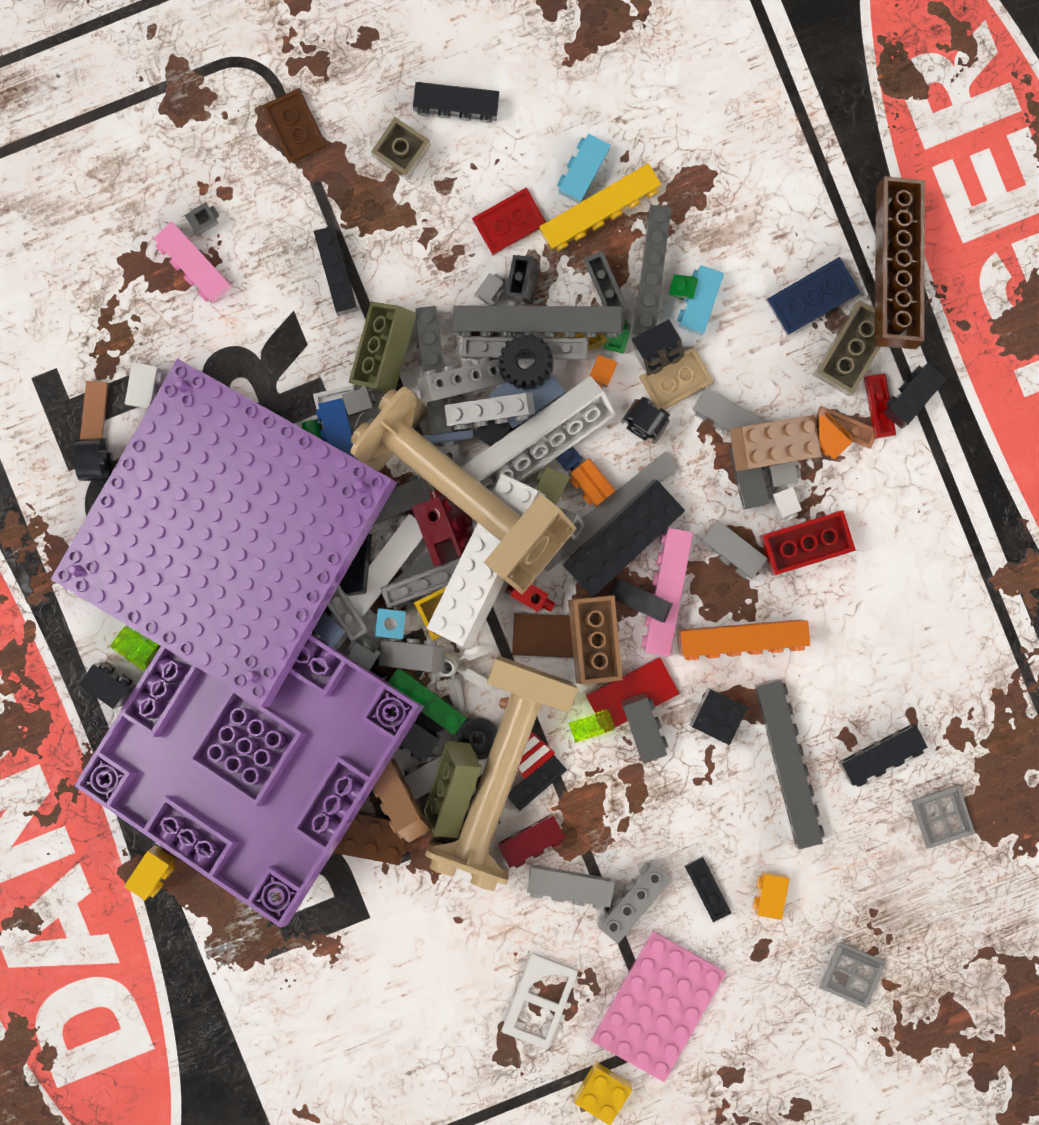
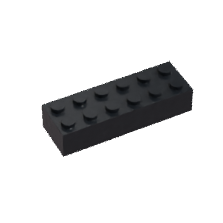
M653 479L572 554L562 566L589 596L594 597L680 517L685 510L658 480Z

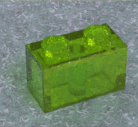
M124 626L109 646L142 671H146L160 649L158 647L159 644L149 638L146 639L129 626Z

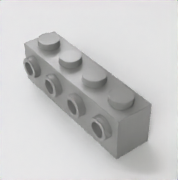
M490 357L478 359V364L474 365L472 361L461 363L460 368L456 369L454 365L443 367L442 372L436 373V369L423 372V377L416 378L422 403L504 384L499 359L490 360Z
M533 393L444 405L447 426H454L455 430L466 429L467 424L474 423L475 427L486 426L487 421L495 420V424L507 423L508 418L515 417V421L527 420L528 415H535Z
M652 860L649 864L647 862L643 864L638 871L640 873L635 880L632 878L626 884L625 888L627 890L622 896L618 894L611 904L613 906L608 912L606 910L603 911L597 919L599 921L598 928L617 944L672 881L671 876Z
M531 864L527 893H531L530 896L535 898L549 896L551 900L557 902H564V899L571 900L572 904L584 906L585 903L593 904V908L604 910L605 907H611L615 881L611 878Z

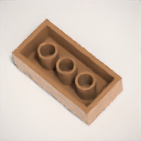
M815 415L729 429L736 471L821 457Z
M615 596L568 600L576 684L582 685L623 680Z
M392 757L372 791L382 801L380 804L381 809L391 819L389 824L393 832L397 833L400 839L404 838L406 841L411 842L431 829L403 778L404 776L396 760Z

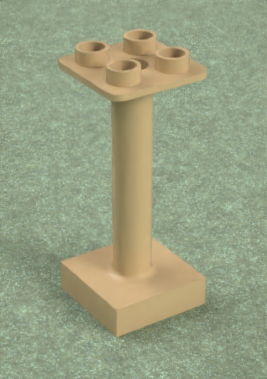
M404 386L398 391L395 389L388 391L378 405V409L381 412L371 424L367 422L361 424L351 437V443L353 444L351 454L360 462L378 472L393 455L402 460L501 541L483 563L519 593L523 594L577 529L576 526L560 508L541 493L522 516L414 430L426 416L428 409L409 388Z
M498 655L495 656L487 678V684L509 691L511 694L460 837L457 842L446 844L429 840L425 853L426 857L432 859L430 869L452 877L455 875L457 868L471 873L472 878L470 882L473 885L489 891H495L497 883L507 885L509 880L508 867L496 863L488 851L540 706L545 704L569 713L578 690L576 684L571 681Z

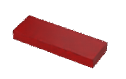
M886 373L864 377L874 439L896 436L895 423L883 413L887 408L885 403L890 399Z

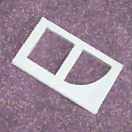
M531 953L501 1032L548 1050L578 970ZM563 975L568 977L559 1003L528 992L533 983L545 976ZM524 1001L555 1012L545 1038L514 1027Z

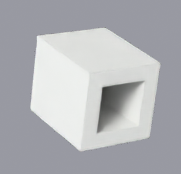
M793 487L772 494V501L779 518L785 517L787 521L797 517V512L802 511Z

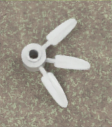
M482 644L472 647V649L465 650L464 655L460 657L454 651H445L443 672L439 673L445 677L451 676L449 685L455 705L459 711H462L464 708V696L461 681L459 678H455L456 671L463 674L464 679L486 690H493V686L487 684V679L470 668H467L465 671L458 668L460 661L463 659L470 661L490 653L495 649L493 644Z

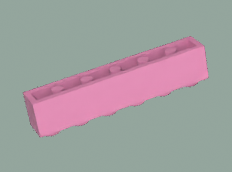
M667 528L666 532L663 531L661 534L660 544H663V549L657 555L656 564L659 565L658 573H654L652 585H655L654 595L673 603L665 623L646 615L644 626L648 627L647 634L643 635L641 640V647H644L643 651L646 653L670 657L693 532Z

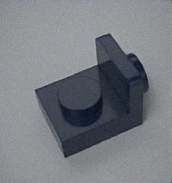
M572 446L555 459L567 472L569 469L574 471L579 467L583 457Z

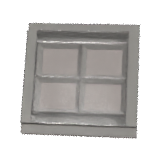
M959 785L911 801L927 849L975 833Z
M839 941L819 988L866 1008L886 962Z

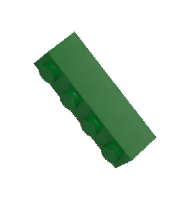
M398 668L388 681L389 684L422 704L424 707L421 711L453 735H455L467 719L465 714L403 668Z

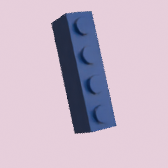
M343 398L319 403L316 415L318 422L322 421L324 430H321L323 441L357 459L351 454L353 446L351 437L353 433Z

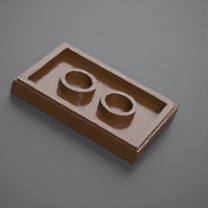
M300 88L262 105L289 164L327 147Z
M514 613L512 655L573 658L569 615Z

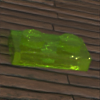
M609 709L568 723L575 743L615 730Z

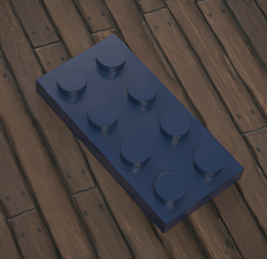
M839 256L767 298L766 301L788 336L861 292Z

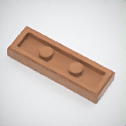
M86 380L80 440L103 438L109 384L107 382Z
M819 407L815 417L817 428H819V411L823 408L852 435L853 443L868 449L872 448L875 440L872 426L825 407Z

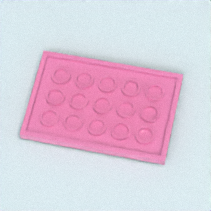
M652 930L591 1041L665 1082L723 980L726 971Z

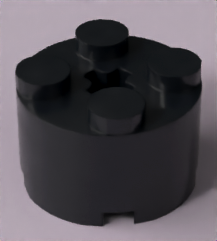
M642 396L640 400L634 399L621 419V423L623 425L626 422L628 424L626 429L644 441L647 438L652 439L651 443L656 444L670 423L668 419L670 414L662 408L658 410L652 406V401Z
M107 437L75 441L73 457L77 458V465H74L79 481L108 480L111 475L109 465L113 464V454L108 452L109 443Z
M472 716L466 719L458 729L457 742L470 743L477 759L483 760L489 756L498 729L489 718ZM475 733L483 735L482 742L479 743L478 740L473 741Z

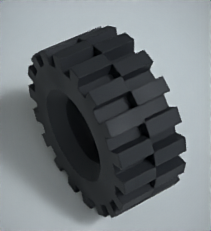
M521 333V337L518 338L515 335L512 337L513 340L511 342L507 340L505 343L506 347H502L501 356L499 355V365L507 382L513 384L515 388L519 389V387H522L523 390H528L529 387H532L533 390L537 388V385L540 384L542 386L545 384L544 380H548L550 372H553L554 363L552 352L547 342H544L539 336L536 338L531 333L530 336ZM526 353L531 354L535 359L534 365L529 369H523L518 364L519 357Z

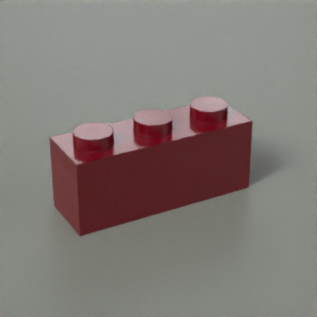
M551 813L500 841L498 848L509 868L513 866L519 868L526 863V859L529 857L537 858L544 854V849L549 846L555 848L562 844L565 834L554 814Z

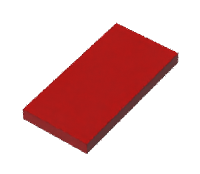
M658 657L623 675V680L612 681L587 694L586 697L606 733L627 722L621 704L622 700L645 693L647 698H652L656 707L679 695V692L661 657Z

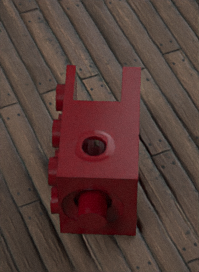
M438 490L429 493L430 500L412 507L434 567L460 558L474 532L472 518Z

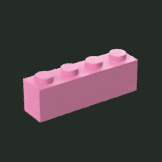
M170 222L153 238L157 242L155 247L163 255L167 253L172 258L169 261L177 271L180 268L186 274L184 279L191 286L195 284L200 289L198 294L206 302L210 300L214 304L232 287L173 222Z

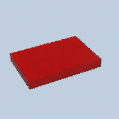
M527 187L472 218L492 256L539 230V226L546 223Z

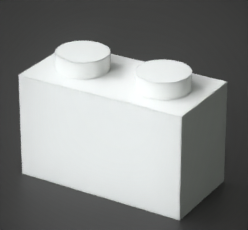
M132 362L125 399L126 405L145 409L149 408L157 394L158 385H161L163 373L160 372L161 369L159 367Z

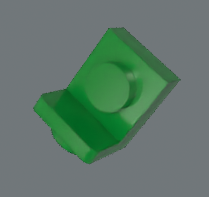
M624 320V334H618V338L606 337L603 348L624 354L631 324Z

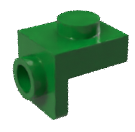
M674 274L668 295L679 300H684V298L693 299L698 279L693 276Z

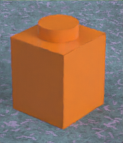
M598 354L589 377L591 376L601 389L603 386L607 388L618 362Z

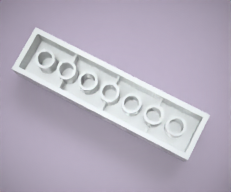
M590 376L461 468L493 493L501 474L523 482L616 416V413L604 391Z
M501 474L493 491L497 497L521 516L541 493L504 474ZM479 523L427 626V629L468 649H472L505 581L483 563L501 541Z

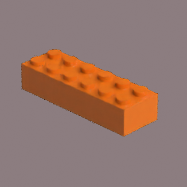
M804 619L677 630L679 655L686 660H698L700 655H705L708 659L720 658V654L726 653V656L729 657L742 656L741 652L746 651L750 655L763 654L762 650H768L771 653L784 652V648H789L792 651H803L805 646H810L809 622Z

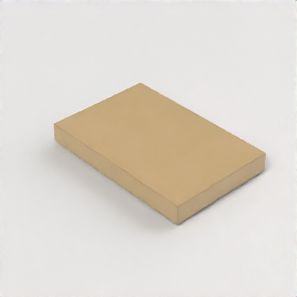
M694 346L684 351V357L678 363L667 365L657 374L647 376L644 373L639 376L651 401L658 410L659 408L666 410L714 383Z

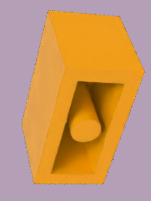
M762 871L761 876L757 877L756 888L759 890L757 897L754 896L752 909H755L757 916L782 920L790 880L787 875Z

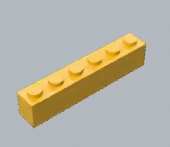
M647 163L539 226V231L551 252L554 250L559 252L568 246L567 243L573 239L578 241L587 235L586 231L592 228L595 231L602 227L604 221L610 217L612 220L618 218L623 214L622 210L627 207L633 209L641 204L640 200L646 196L650 199L657 195L661 183L650 164Z

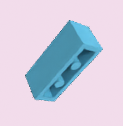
M589 133L586 138L582 137L576 148L579 150L577 156H572L567 164V168H569L566 176L562 174L557 183V186L560 187L558 193L578 204L582 202L611 145Z
M700 265L698 270L694 269L692 276L698 279L693 299L684 298L683 301L687 303L684 310L680 309L677 321L680 322L679 328L703 335L724 273Z

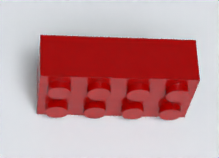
M844 510L759 535L765 556L768 558L767 563L771 575L773 576L856 551Z

